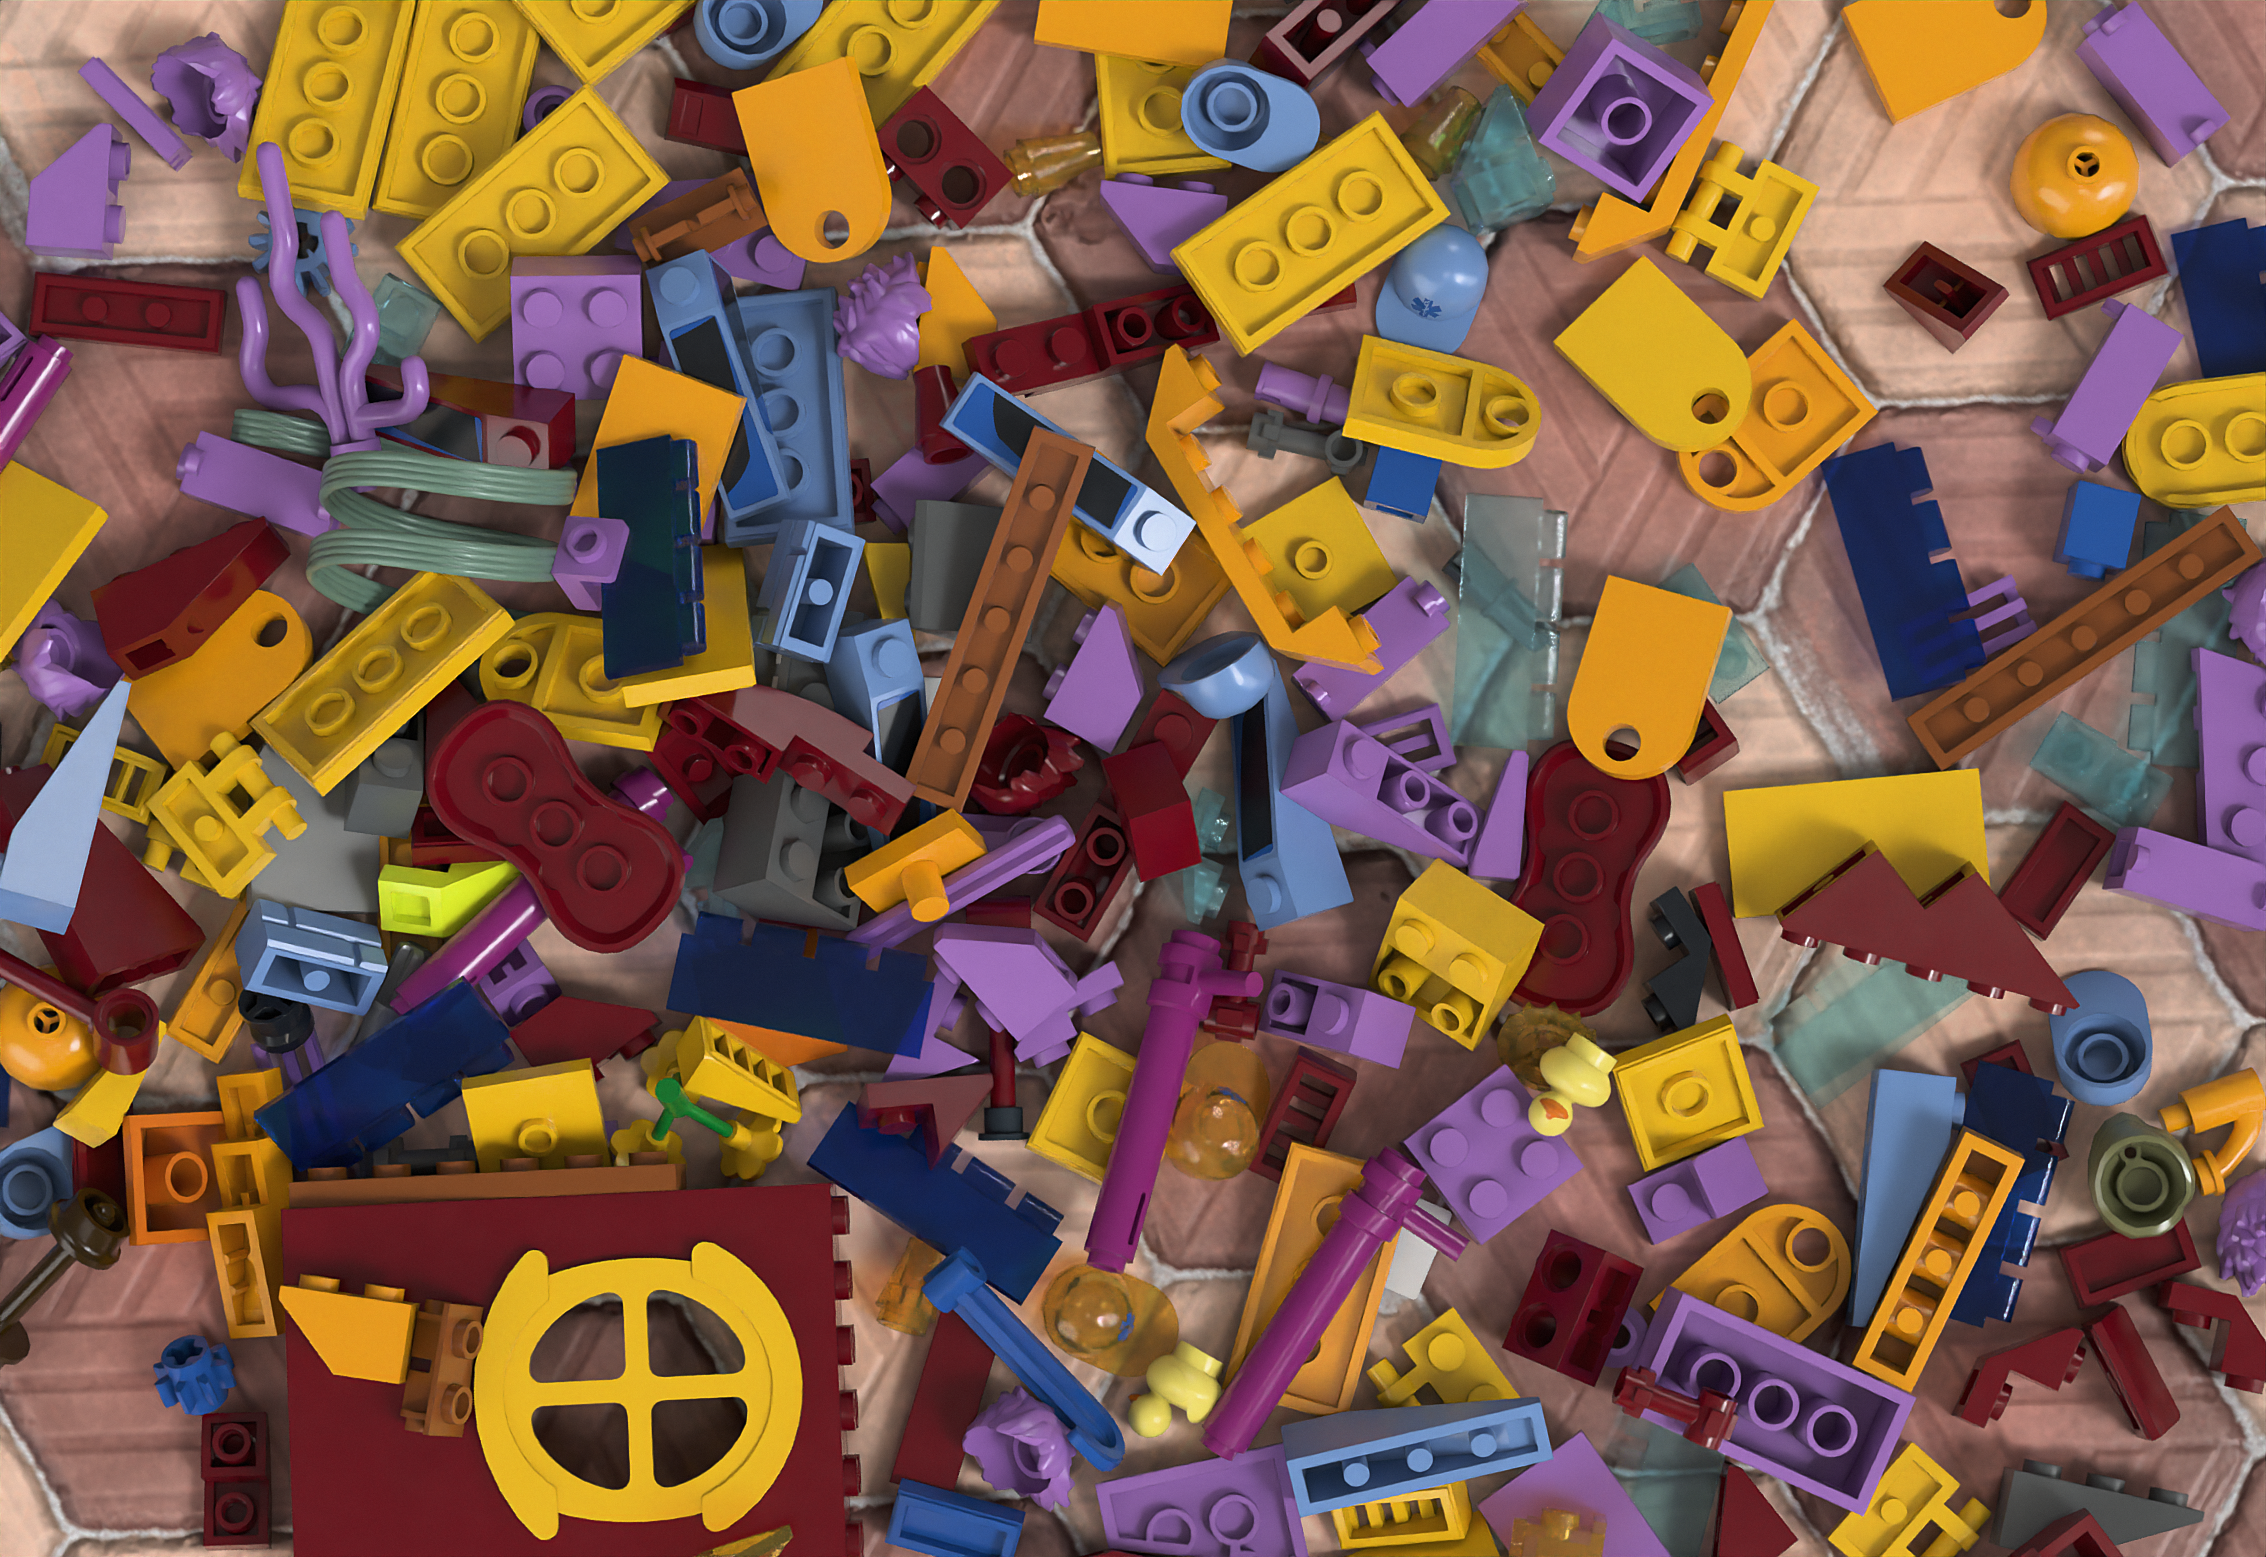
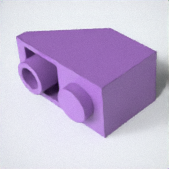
M97 124L30 181L25 245L36 255L113 260L114 243H123L126 229V211L124 206L117 205L119 181H127L130 175L131 148L129 143L122 142L123 135L113 124Z
M1117 173L1115 182L1101 180V206L1155 274L1184 277L1169 253L1185 240L1224 215L1227 208L1228 196L1217 195L1216 186L1208 183L1180 181L1178 183V190L1153 187V178L1133 173Z
M1112 598L1103 605L1101 611L1091 606L1089 607L1072 638L1073 641L1082 645L1070 667L1060 662L1042 693V696L1051 700L1043 717L1110 754L1118 746L1148 691L1123 606Z
M944 922L934 930L933 947L937 952L932 958L935 964L954 985L957 986L962 981L968 985L979 998L975 1003L976 1009L989 1026L998 1033L1006 1028L1017 1041H1020L1077 993V976L1035 929Z
M1275 969L1258 1030L1352 1058L1399 1069L1416 1007L1367 990Z

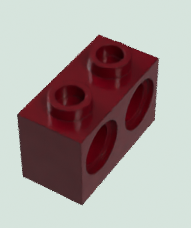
M925 84L917 87L875 129L889 181L895 185L902 178L919 196L913 202L914 207L938 230H941L945 224L953 231L962 230L1015 176ZM906 122H915L921 125L928 135L927 149L919 158H910L904 155L897 145L898 130ZM952 167L964 169L970 175L973 182V190L970 197L961 204L950 201L942 190L943 176Z
M1551 1229L1545 1245L1536 1260L1535 1269L1519 1307L1513 1315L1509 1331L1501 1348L1595 1387L1644 1268L1606 1250Z

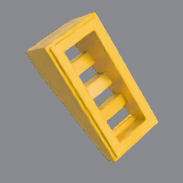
M865 543L862 554L880 619L908 618L909 620L904 607L905 589L912 576L913 553L909 548V544ZM911 629L916 647V630Z
M55 722L39 765L48 763L55 771L67 742L75 743L82 732ZM116 745L112 763L114 759L124 762L111 797L103 795L100 808L149 826L151 820H156L157 818L145 804L168 781L173 767ZM138 767L147 772L135 803L131 806L123 803Z
M699 1015L694 1017L675 1046L683 1089L788 1123L797 1124L802 1117V1110L794 1073L713 1021Z
M159 1020L158 1047L167 1031V1028H165L167 1024ZM137 1030L130 1037L138 1035L140 1031ZM101 1067L57 1115L53 1126L92 1148L100 1146L117 1134L123 1121V1116L126 1115L148 1068L134 1075H117Z
M1465 1480L1358 1504L1365 1505L1370 1524L1362 1526L1359 1523L1356 1505L1331 1511L1341 1550L1465 1539L1473 1513ZM1436 1498H1440L1442 1507L1438 1508ZM1417 1500L1420 1512L1412 1514L1409 1501ZM1390 1502L1394 1518L1386 1520L1382 1503Z

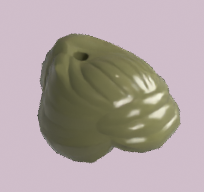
M2120 1112L2105 1120L2094 1135L2088 1157V1185L2092 1201L2099 1215L2113 1231L2131 1239L2156 1237L2168 1232L2181 1220L2184 1214V1207L2193 1198L2195 1192V1172L2191 1158L2182 1143L2168 1131L2146 1124L2137 1115ZM2125 1149H2135L2136 1157L2127 1158L2125 1156Z

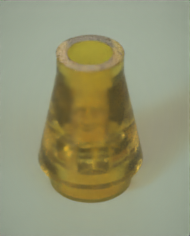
M1451 86L1442 99L1400 134V142L1429 182H1436L1442 174H1450L1474 119L1482 109L1480 101L1472 93L1459 86Z
M1090 129L1073 134L1017 139L1015 147L1003 151L1004 165L1015 175L1009 182L1018 198L1032 195L1035 200H1038L1085 171L1102 165L1100 148L1095 135Z
M909 1237L904 1253L875 1302V1305L880 1308L876 1322L905 1334L925 1337L929 1323H936L937 1308L921 1290V1287L926 1284L923 1277L942 1262L946 1250L944 1246L926 1239Z

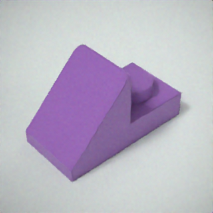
M938 969L881 1081L882 1083L929 1079L980 1063V1060L936 1038L940 1027L952 1032L969 997L959 992L964 981L956 986Z
M1743 1135L1718 1144L1625 1186L1651 1245L1658 1244L1711 1219L1721 1218L1769 1193Z

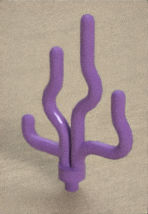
M263 142L256 150V159L273 236V246L268 266L270 287L279 307L307 335L312 348L319 385L294 384L277 386L269 378L265 368V354L269 339L268 315L261 284L254 276L248 275L240 278L236 284V293L244 331L239 352L240 374L243 382L254 400L269 410L292 411L310 409L319 414L326 423L332 442L329 445L331 458L338 454L352 451H382L380 436L376 435L375 428L407 424L418 419L426 409L430 396L426 365L419 356H407L402 360L400 367L404 385L403 397L396 400L369 403L365 374L376 352L380 338L379 314L373 297L358 277L345 218L337 210H328L320 218V228L329 271L337 293L351 311L354 320V337L341 365L337 342L330 324L321 312L304 298L296 284L294 269L299 249L298 227L282 152L275 142ZM377 486L351 487V490L356 493L377 489Z

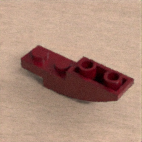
M1186 283L1095 304L1083 312L971 337L963 342L961 346L970 375L974 371L978 372L1014 397L1024 395L1025 398L1162 361L1165 351L1174 344H1178L1187 352H1191L1220 341V336L1213 316L1192 286Z
M756 683L752 687L666 701L662 703L657 714L658 717L671 724L673 729L680 735L696 740L726 759L735 770L749 774L767 785L776 770L780 768L791 775L802 787L818 792L848 811L857 822L871 826L887 837L900 820L918 787L865 753L875 734L823 706L776 688Z
M1163 688L1126 751L1162 740L1183 783L1220 719L1204 717L1191 707L1183 696L1175 691ZM1106 784L1075 835V843L1065 852L1032 909L1035 913L1086 943L1134 866L1108 784Z

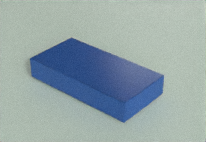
M902 1478L885 1543L936 1557H1014L1026 1512Z

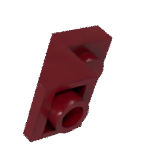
M2162 1281L2156 1306L2173 1309L2172 1322L2210 1330L2212 1318L2218 1319L2208 1370L2225 1373V1387L2263 1394L2264 1384L2266 1383V1341L2238 1297L2178 1282Z
M2059 1326L1978 1356L1951 1415L1980 1428H1985L1989 1418L1997 1421L2003 1414L2012 1393L2013 1386L2005 1383L2010 1372L2054 1391L2059 1390L2062 1381L2071 1384L2085 1358L2086 1349L2079 1346L2084 1332L2074 1327Z

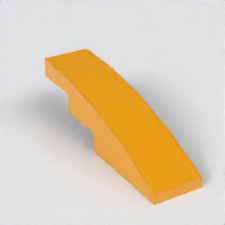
M280 1067L232 1071L216 1076L228 1139L212 1144L211 1149L223 1208L205 1214L230 1339L279 1336L285 1333V1307L278 1299L280 1286L284 1285L281 1209H290L289 1182H293L290 1130Z

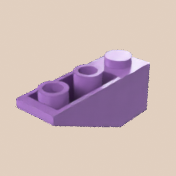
M1343 718L1295 738L1279 790L1280 793L1327 823L1433 859L1440 858L1444 862L1462 869L1470 865V859L1486 814L1485 810Z

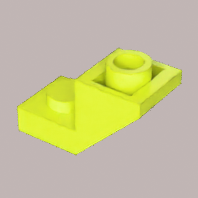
M508 860L453 863L450 865L448 872L385 864L378 878L381 929L439 938L453 935L519 876L521 872Z

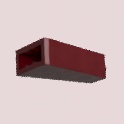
M48 763L24 770L19 765L9 766L0 770L1 853H4L12 830L53 774L54 770ZM99 818L97 819L76 907L65 934L62 935L35 927L65 984L93 999L104 996L116 989L129 988L185 969L207 940L201 927Z

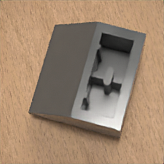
M916 499L915 517L911 519L908 527V544L913 553L912 576L904 593V607L909 617L911 629L956 640L1004 507ZM1032 622L1024 643H1031Z
M780 768L776 770L767 785L749 774L736 776L733 780L712 893L757 918L842 931L855 930L862 899L849 888L843 868L870 854L871 841L867 826L857 822L848 811L818 792L802 787L791 775Z

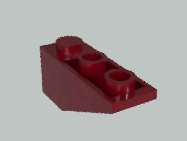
M261 516L252 521L239 522L231 526L227 532L195 546L177 549L168 558L138 571L120 574L110 583L90 591L107 654L132 681H136L191 657L291 555L288 543L267 518Z

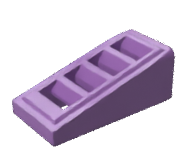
M1513 750L1503 765L1470 859V865L1465 869L1466 875L1471 879L1513 882L1520 875L1529 759L1526 751Z

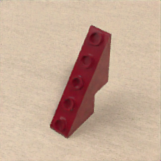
M1871 839L1774 912L1780 925L1783 927L1780 937L1800 946L1818 948L1820 940L1844 946L1842 953L1844 956L1862 963L1880 965L1881 958L1885 957L1906 963L1904 969L1906 973L1928 981L1941 982L1943 975L1947 974L1968 980L1966 988L1983 996L2003 999L2005 991L2030 997L2028 1002L2030 1007L2053 1015L2065 1016L2067 1007L2076 1009L2080 1006L1970 860L1920 898H1917Z

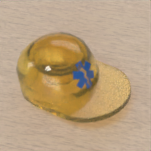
M1217 1042L1202 1047L1189 1058L1165 1145V1152L1174 1167L1187 1177L1209 1182L1232 1179L1245 1171L1257 1155L1261 1138L1260 1127L1270 1100V1081L1264 1064L1255 1053L1237 1043Z
M1087 1262L1070 1265L1054 1275L1043 1291L1040 1315L1043 1329L1053 1345L1066 1354L1117 1376L1139 1377L1146 1375L1149 1365L1155 1359L1163 1355H1170L1174 1351L1179 1333L1178 1317L1171 1301L1157 1287L1126 1273L1115 1274L1096 1269L1086 1264Z

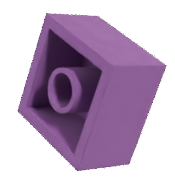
M1598 11L1525 111L1524 115L1538 142L1636 202L1641 203L1715 100L1697 72Z
M638 255L514 257L510 274L514 384L575 393V400L609 399L623 355L631 353L645 359L643 272L640 257Z
M1507 1064L1497 1067L1399 1142L1411 1159L1428 1173L1426 1176L1427 1180L1477 1245H1483L1584 1167L1560 1134L1557 1136H1545L1538 1133L1531 1126L1528 1118V1109L1533 1098Z

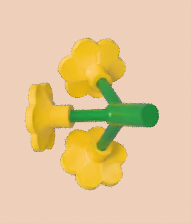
M678 1028L664 1031L659 1039V1044L646 1047L641 1054L640 1060L641 1068L648 1075L646 1089L652 1097L660 1101L664 1109L656 1125L649 1120L638 1119L632 1122L629 1129H621L614 1132L609 1141V1148L616 1156L613 1167L629 1166L628 1153L668 1151V1164H686L687 1170V1162L680 1153L683 1146L682 1140L669 1128L674 1118L688 1116L718 1133L719 1149L723 1153L720 1170L725 1176L730 1179L741 1177L748 1182L756 1181L763 1175L767 1163L776 1160L782 1151L783 1140L778 1134L782 1120L743 1109L738 1114L736 1120L729 1119L723 1121L695 1105L701 1095L683 1089L675 1048L684 1031Z

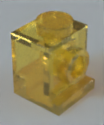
M1542 1508L1541 1518L1528 1515L1527 1519L1514 1517L1508 1556L1602 1557L1607 1527L1606 1515L1593 1513L1591 1526L1579 1524L1581 1514L1555 1508Z

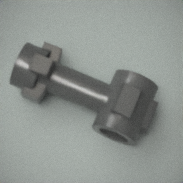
M1268 409L1267 414L1254 412L1246 449L1258 451L1259 458L1273 461L1277 450L1325 460L1327 466L1331 469V475H1338L1343 478L1358 466H1365L1369 448L1365 447L1361 440L1342 436L1343 425L1340 430L1333 432L1331 435L1283 425V412Z
M467 1135L450 1136L449 1148L404 1150L403 1137L365 1138V1151L359 1152L361 1179L372 1178V1166L411 1164V1176L436 1174V1162L475 1161V1173L481 1172L473 1140H468Z

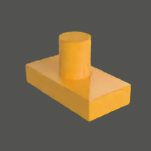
M951 808L843 869L849 888L879 915L908 900L913 918L921 922H930L943 917L950 907L942 879L988 854L984 837L958 812Z

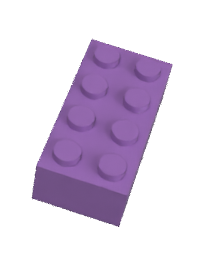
M1670 1285L1665 1290L1631 1368L1638 1370L1640 1365L1655 1370L1657 1373L1655 1384L1697 1399L1702 1386L1719 1390L1738 1400L1735 1413L1738 1414L1739 1418L1730 1440L1723 1439L1718 1452L1863 1517L1916 1400V1397L1897 1387ZM1646 1408L1640 1416L1680 1435L1683 1434L1687 1425L1684 1422Z

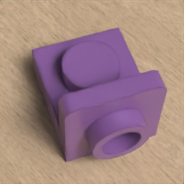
M580 516L566 517L551 574L576 609L601 610L606 589L610 588L617 578L630 531L623 520Z
M527 938L478 982L492 1005L509 1027L527 1020L562 994L561 988Z

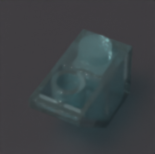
M1508 84L1496 87L1483 102L1449 181L1468 230L1476 239L1542 215L1555 201L1552 193L1556 191V183L1552 169L1543 156L1537 158L1528 136L1532 133V128L1524 115L1527 108L1520 98H1513Z

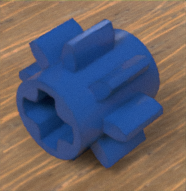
M187 1335L174 1340L162 1352V1362L153 1365V1369L158 1377L155 1387L164 1406L168 1408L180 1402L185 1414L204 1415L216 1410L226 1401L228 1388L235 1387L237 1384L231 1371L235 1365L226 1344L223 1342L210 1348L205 1336Z

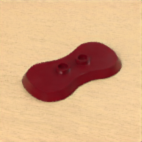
M509 699L491 700L478 705L462 716L437 744L429 759L425 773L426 792L430 805L437 817L455 835L465 841L490 850L512 863L531 883L548 918L563 937L588 951L601 954L619 953L632 948L647 938L670 914L681 895L685 882V863L674 837L655 818L633 807L622 804L598 790L580 771L561 733L546 715L522 702Z
M1573 738L1560 741L1548 748L1534 764L1528 775L1524 810L1527 839L1526 858L1518 884L1507 901L1545 924L1526 972L1508 998L1511 1002L1532 1012L1552 1017L1584 1018L1597 1015L1609 1008L1623 992L1632 974L1635 948L1630 912L1634 885L1639 871L1661 840L1670 818L1671 795L1664 772L1639 780L1615 778L1601 772L1590 764L1577 748ZM1607 740L1606 742L1607 756L1616 761L1629 760L1638 752L1637 748L1613 740Z

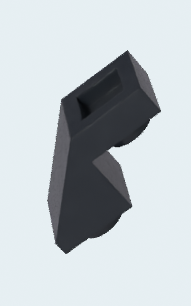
M1677 886L1649 902L1656 913L1648 919L1655 934L1668 951L1678 946L1684 955L1642 984L1649 996L1641 1000V1003L1653 1023L1662 1033L1669 1028L1675 1033L1695 1025L1712 942L1711 937Z

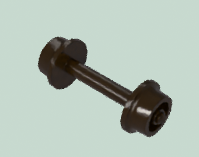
M84 1187L70 1199H59L48 1208L46 1220L57 1244L0 1302V1370L6 1364L16 1365L28 1356L30 1342L28 1334L19 1320L76 1261L96 1270H108L119 1261L121 1254L120 1246L130 1235L131 1230L128 1226V1217L124 1210L104 1192L95 1188Z

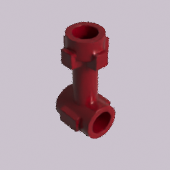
M1228 920L1227 931L1220 933L1219 940L1221 943L1220 948L1230 951L1227 970L1252 971L1255 955H1267L1269 939L1264 938L1265 931L1259 932L1257 924ZM1213 995L1207 1020L1203 1022V1032L1215 1034V1039L1235 1043H1242V1039L1254 1041L1259 1025L1261 1003L1248 1001V997L1225 995L1221 997Z
M1641 1365L1638 1370L1627 1366L1622 1369L1613 1390L1612 1403L1622 1406L1624 1414L1639 1419L1646 1408L1684 1422L1687 1425L1682 1436L1697 1445L1718 1451L1723 1439L1730 1440L1739 1418L1738 1414L1735 1413L1738 1400L1719 1390L1702 1386L1697 1399L1655 1384L1657 1376L1655 1370Z

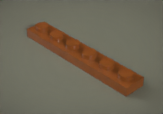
M1034 425L905 779L918 786L913 796L948 809L953 808L959 813L962 812L1096 447Z
M2226 504L1907 717L1905 721L1939 771H1946L2262 560L2264 556Z
M668 1151L628 1153L629 1166L604 1167L603 1154L564 1156L565 1169L539 1170V1158L500 1159V1172L475 1173V1161L436 1162V1175L412 1177L411 1164L372 1166L371 1179L347 1180V1167L308 1169V1182H289L290 1209L687 1190L686 1164H668Z

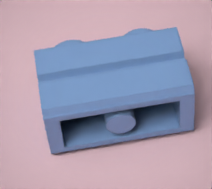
M782 519L756 604L759 612L751 620L753 645L795 660L829 664L866 540L815 521Z
M260 898L255 900L234 947L238 966H241L240 976L245 990L360 1016L367 1014L386 977L388 969L384 949H380L382 942L377 926L294 906L286 908L284 904Z

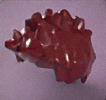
M1009 712L1007 716H1001L998 720H995L968 797L976 803L979 813L991 812L992 814L1007 816L1017 813L1028 817L1031 814L1030 811L1040 808L1044 801L1057 797L1064 793L1066 788L1074 787L1077 784L1078 780L1071 772L1079 771L1085 764V760L1073 751L1075 746L1081 744V738L1068 734L1058 727L1039 725L1033 718L1023 714Z

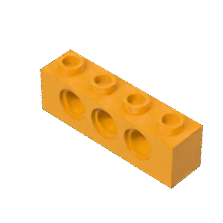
M1963 1125L1879 1296L1868 1323L1864 1327L1851 1353L1852 1365L1909 1393L1912 1392L2025 1162L2022 1153Z

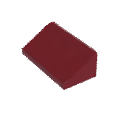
M2123 1305L2115 1306L2082 1323V1328L2080 1329L2084 1332V1337L2136 1436L2149 1441L2162 1437L2179 1421L2181 1417L2180 1411L2126 1308Z

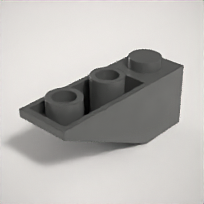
M424 707L345 777L344 831L408 839L423 794Z
M2024 1459L2022 1471L2004 1467L1989 1543L2016 1550L2053 1521L2082 1508H2086L2115 1546L2202 1522L2205 1512L2186 1507L2188 1494L2150 1486L2148 1498L2123 1493L2126 1482L2124 1480L2087 1472L2085 1485L2061 1480L2063 1468L2061 1466Z

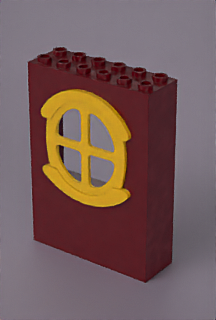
M836 1183L281 1209L284 1285L299 1286L300 1274L340 1279L338 1292L364 1295L365 1284L405 1289L403 1301L419 1303V1311H424L426 1299L484 1307L481 1320L483 1343L480 1352L475 1357L470 1387L473 1398L472 1409L467 1421L464 1423L462 1437L423 1435L421 1432L405 1430L406 1417L400 1416V1411L402 1409L406 1382L395 1384L334 1375L285 1309L294 1557H864L863 1519H851L850 1496H859V1493H861L860 1454H848L847 1431H856V1428L859 1427L857 1389L845 1390L844 1365L856 1363L854 1324L842 1325L841 1300L853 1299L851 1260H839L838 1235L850 1234V1210L848 1195L837 1196ZM656 1290L675 1292L689 1297L715 1312L729 1325L743 1345L745 1353L743 1369L731 1374L669 1377L655 1375L649 1365L647 1300L649 1295ZM607 1292L619 1295L623 1302L626 1361L625 1371L622 1376L617 1379L545 1383L538 1382L531 1376V1355L544 1333L559 1317L591 1297ZM412 1357L410 1370L430 1372L431 1360ZM739 1397L744 1400L748 1409L746 1425L736 1443L718 1463L703 1474L673 1487H663L657 1483L654 1477L652 1408L657 1402L662 1400ZM595 1403H619L623 1405L628 1414L630 1481L628 1485L619 1490L601 1487L587 1482L563 1468L548 1454L536 1437L532 1425L534 1411L541 1406Z

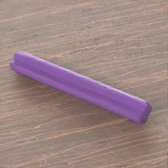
M1055 815L942 879L950 904L948 912L943 917L930 922L918 921L913 918L908 900H905L862 924L855 930L850 931L846 936L849 949L860 963L868 962L1071 847L1076 841L1072 828L1062 815Z

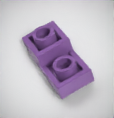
M1114 960L1077 982V993L1021 1039L1014 1050L1020 1064L1032 1058L1036 1068L1039 1069L1070 1054L1071 1050L1067 1041L1077 1037L1078 1034L1068 1012L1079 1007L1083 1018H1086L1118 1002L1114 990L1124 986V981Z

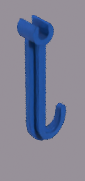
M960 1246L923 1277L926 1284L921 1287V1290L927 1299L943 1313H949L953 1309L1043 1403L1054 1408V1414L1071 1430L1066 1435L1069 1442L1093 1466L1102 1472H1111L1122 1462L1123 1455L1125 1454V1442L1115 1420L1098 1400L985 1284L988 1280L987 1274L978 1259L968 1249Z

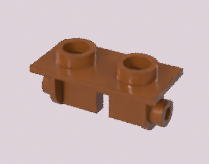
M738 167L627 222V225L634 238L632 243L638 256L651 269L701 249H705L710 254L769 225L742 168Z
M426 1299L424 1311H417L411 1357L431 1360L430 1372L408 1369L403 1404L400 1411V1416L406 1417L405 1430L421 1432L423 1435L462 1437L464 1423L467 1421L472 1409L473 1398L470 1387L475 1357L480 1352L483 1343L481 1320L484 1307Z

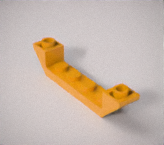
M1732 0L1718 32L1729 36L1721 56L1717 58L1708 53L1699 72L1701 79L1715 102L1674 156L1668 171H1663L1641 201V203L1651 207L1649 212L1605 192L1602 193L1595 208L1583 203L1568 236L1569 239L1579 243L1572 260L1580 264H1586L1667 234L1775 0Z
M1174 344L1165 351L1145 439L1193 519L1197 522L1196 524L1269 645L1288 658L1369 675L1377 674L1384 667L1374 650L1382 646L1370 623L1361 613L1353 617L1337 605H1334L1303 627H1299L1307 621L1304 612L1287 589L1280 593L1267 574L1275 569L1273 561L1255 537L1247 541L1236 523L1238 519L1243 517L1238 503L1224 485L1215 488L1204 470L1212 465V462L1198 439L1190 433L1226 408L1215 391L1216 388L1222 385V381L1204 354L1200 353L1194 357L1178 344Z

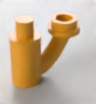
M2252 1067L2178 1092L2179 1103L2157 1110L2163 1130L2169 1133L2188 1127L2190 1132L2195 1135L2223 1124L2234 1122L2232 1133L2215 1157L2209 1149L2199 1152L2198 1158L2191 1160L2195 1172V1185L2202 1197L2212 1193L2216 1197L2225 1194L2224 1180L2248 1154L2260 1133L2263 1111L2266 1110V1096L2259 1077Z

